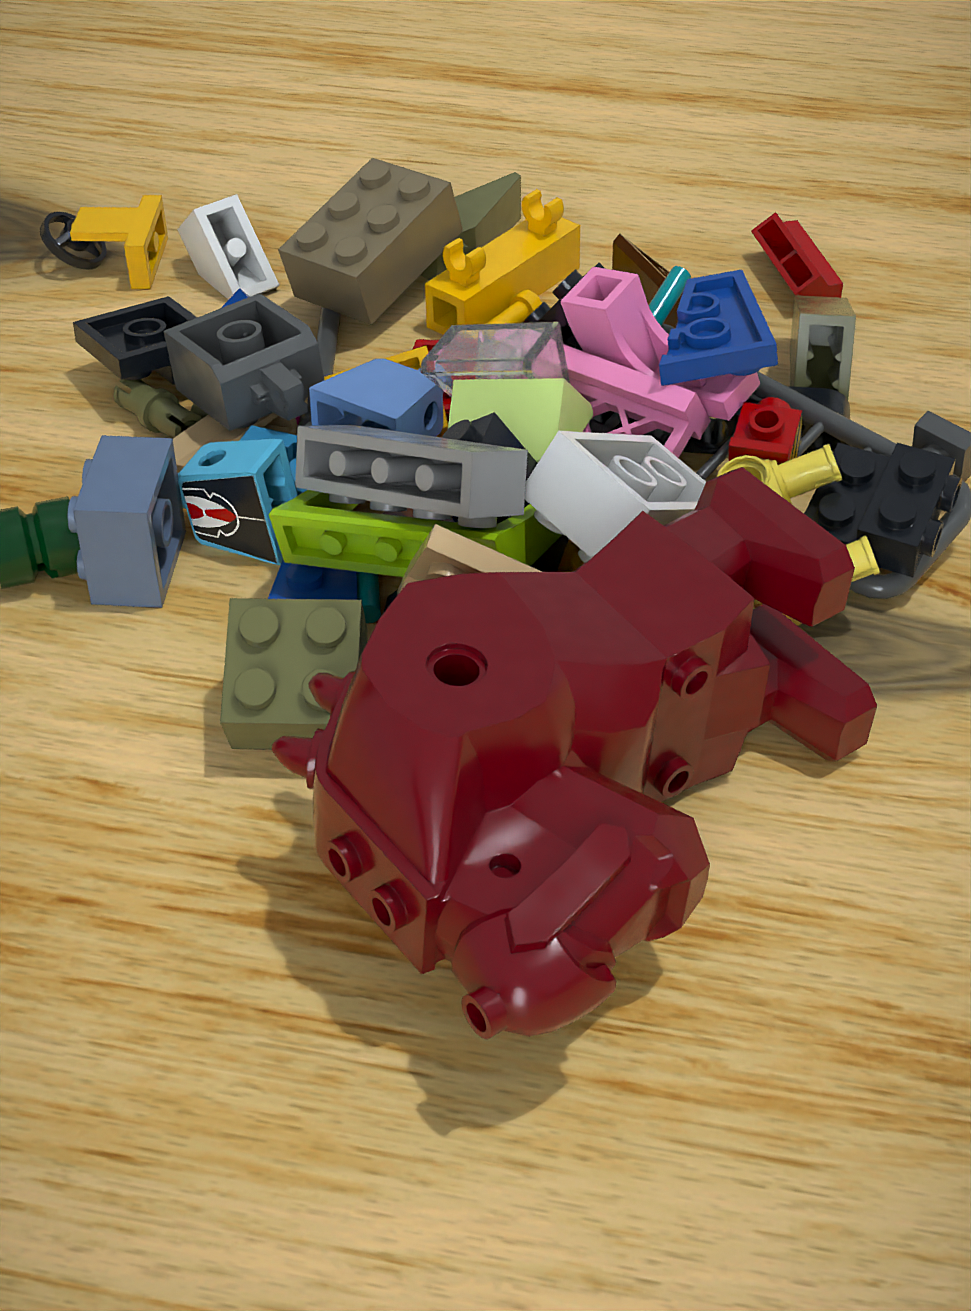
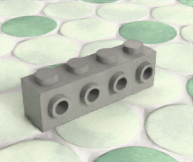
M357 425L298 426L295 487L329 493L330 502L362 504L368 500L370 501V509L400 512L407 511V508H412L413 517L445 520L451 519V516H456L460 526L494 528L497 526V517L524 515L528 450Z

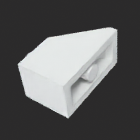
M237 194L194 209L177 229L198 274L228 300L239 288L249 296H253L258 293H266L280 286Z

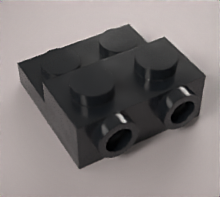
M167 296L73 322L75 341L121 380L143 379L155 370L172 385H175L164 331L198 317Z
M838 443L833 455L842 481H835L817 488L804 514L845 545L866 536L879 568L913 578L922 556L933 557L936 552L944 522L938 520L941 511L952 513L956 505L962 485V478L953 476L956 459L901 443L896 444L891 457Z

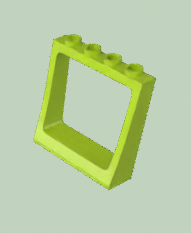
M312 490L304 491L295 498L273 508L268 514L285 563L396 577L404 576L411 560L435 524L528 566H532L562 536L547 529L535 518L534 512L536 509L531 504L524 508V515L511 516L498 523L494 528L464 527L458 525V522L352 511L358 504L330 502L329 493Z

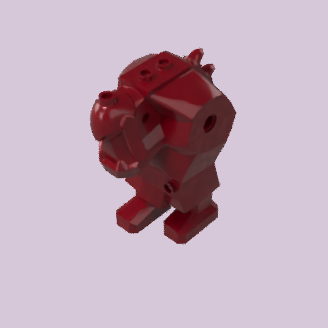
M741 467L707 481L695 510L665 525H662L642 511L596 555L572 572L468 573L407 583L379 618L360 656L356 670L349 672L344 678L329 673H318L309 681V689L315 701L330 714L326 728H318L313 738L290 735L282 736L274 741L272 751L285 768L294 774L306 778L307 788L313 790L315 847L323 864L421 974L435 970V964L438 961L446 959L452 962V972L468 992V994L462 997L461 1004L465 1018L473 1031L485 1040L490 1039L503 1030L528 1037L550 1033L590 1013L615 991L617 981L611 971L616 964L615 958L642 940L647 942L654 941L681 929L703 898L710 862L693 817L661 803L662 801L675 797L697 784L733 771L747 733L768 721L829 761H838L867 744L877 709V703L869 684L785 616L787 615L804 625L813 627L845 610L855 567L844 543ZM754 599L761 602V604L754 605Z

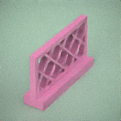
M505 323L494 341L501 353L485 379H507L510 373L525 379L564 378L592 405L593 417L607 411L619 414L623 427L608 433L643 435L656 429L671 433L664 447L679 458L690 437L700 440L711 421L697 393L674 384L661 386V380L507 323ZM629 418L634 419V420H637V421L631 423ZM589 423L583 432H591Z

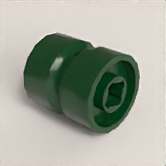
M68 496L36 502L30 514H25L18 506L0 510L1 589L34 583L40 571H45L52 579L78 573L77 555L78 550H80L78 534L71 533L68 527V505L70 501Z

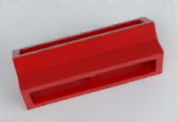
M775 212L751 230L794 295L841 298L843 282L798 220L783 222Z

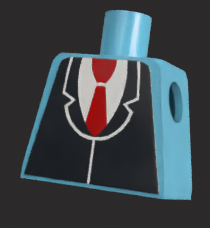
M283 439L210 442L203 445L178 473L182 507L187 510L195 539L202 545L281 565L283 557L268 514L273 508L298 496Z

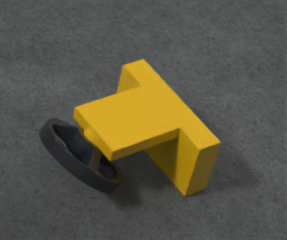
M142 195L138 207H80L77 216L66 212L50 213L40 226L42 241L50 252L61 261L73 267L86 270L97 268L105 258L107 249L104 241L125 242L124 250L131 289H151L168 240L162 195ZM53 222L64 223L65 226L60 236L54 240L49 230V224ZM68 246L69 248L80 252L86 250L89 253L96 256L97 258H80L69 253L62 247Z

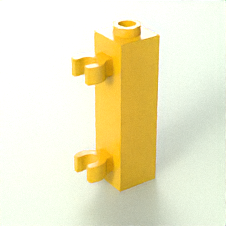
M536 189L522 199L521 207L525 220L485 246L477 247L465 255L462 239L457 238L447 244L443 249V261L447 270L425 283L426 327L457 341L468 330L473 328L480 329L507 309L510 300L519 292L531 290L539 296L565 279L575 269L578 270L580 268L581 225L562 218L564 213L562 199L556 197L543 207L541 203V190Z

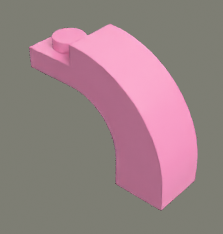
M592 267L560 301L578 344L586 353L660 379L659 363L662 355H667L668 353L667 339L669 334L660 326L652 314L639 275ZM756 372L747 376L726 374L676 383L674 385L696 392L708 416L729 421L743 405V402H746L757 389L760 381Z

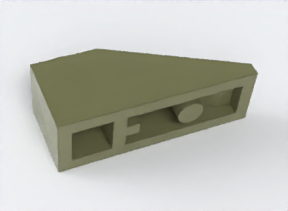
M514 172L455 196L463 231L455 239L460 238L463 240V252L465 255L477 247L485 246L507 232L521 219V175ZM443 252L424 270L421 276L431 280L447 270L443 261Z

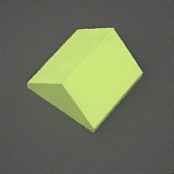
M564 378L454 380L448 429L461 420H469L471 422L495 412L538 463L558 431L583 432L593 417L592 405Z

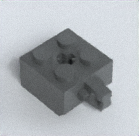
M261 293L164 331L176 389L229 431L254 425L259 418L271 413L288 421L307 413V403L304 401L310 397L309 388L324 381L319 345L310 327Z

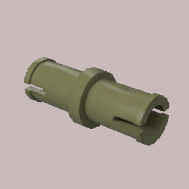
M142 379L120 380L122 384L132 389L129 394L117 386L114 389L115 402L120 407L138 416L141 425L154 433L162 432L170 438H175L202 419L200 415L181 406L174 394L163 388L154 389Z

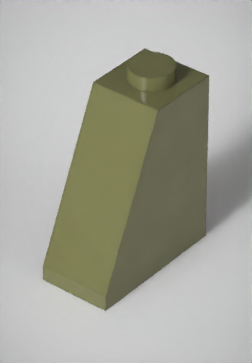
M794 295L790 341V386L836 390L848 400L856 315L847 298Z

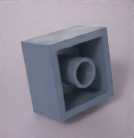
M102 435L93 459H86L84 463L81 490L78 496H72L69 501L68 527L71 533L78 534L80 550H78L77 572L80 579L87 580L92 605L163 607L186 534L173 438Z

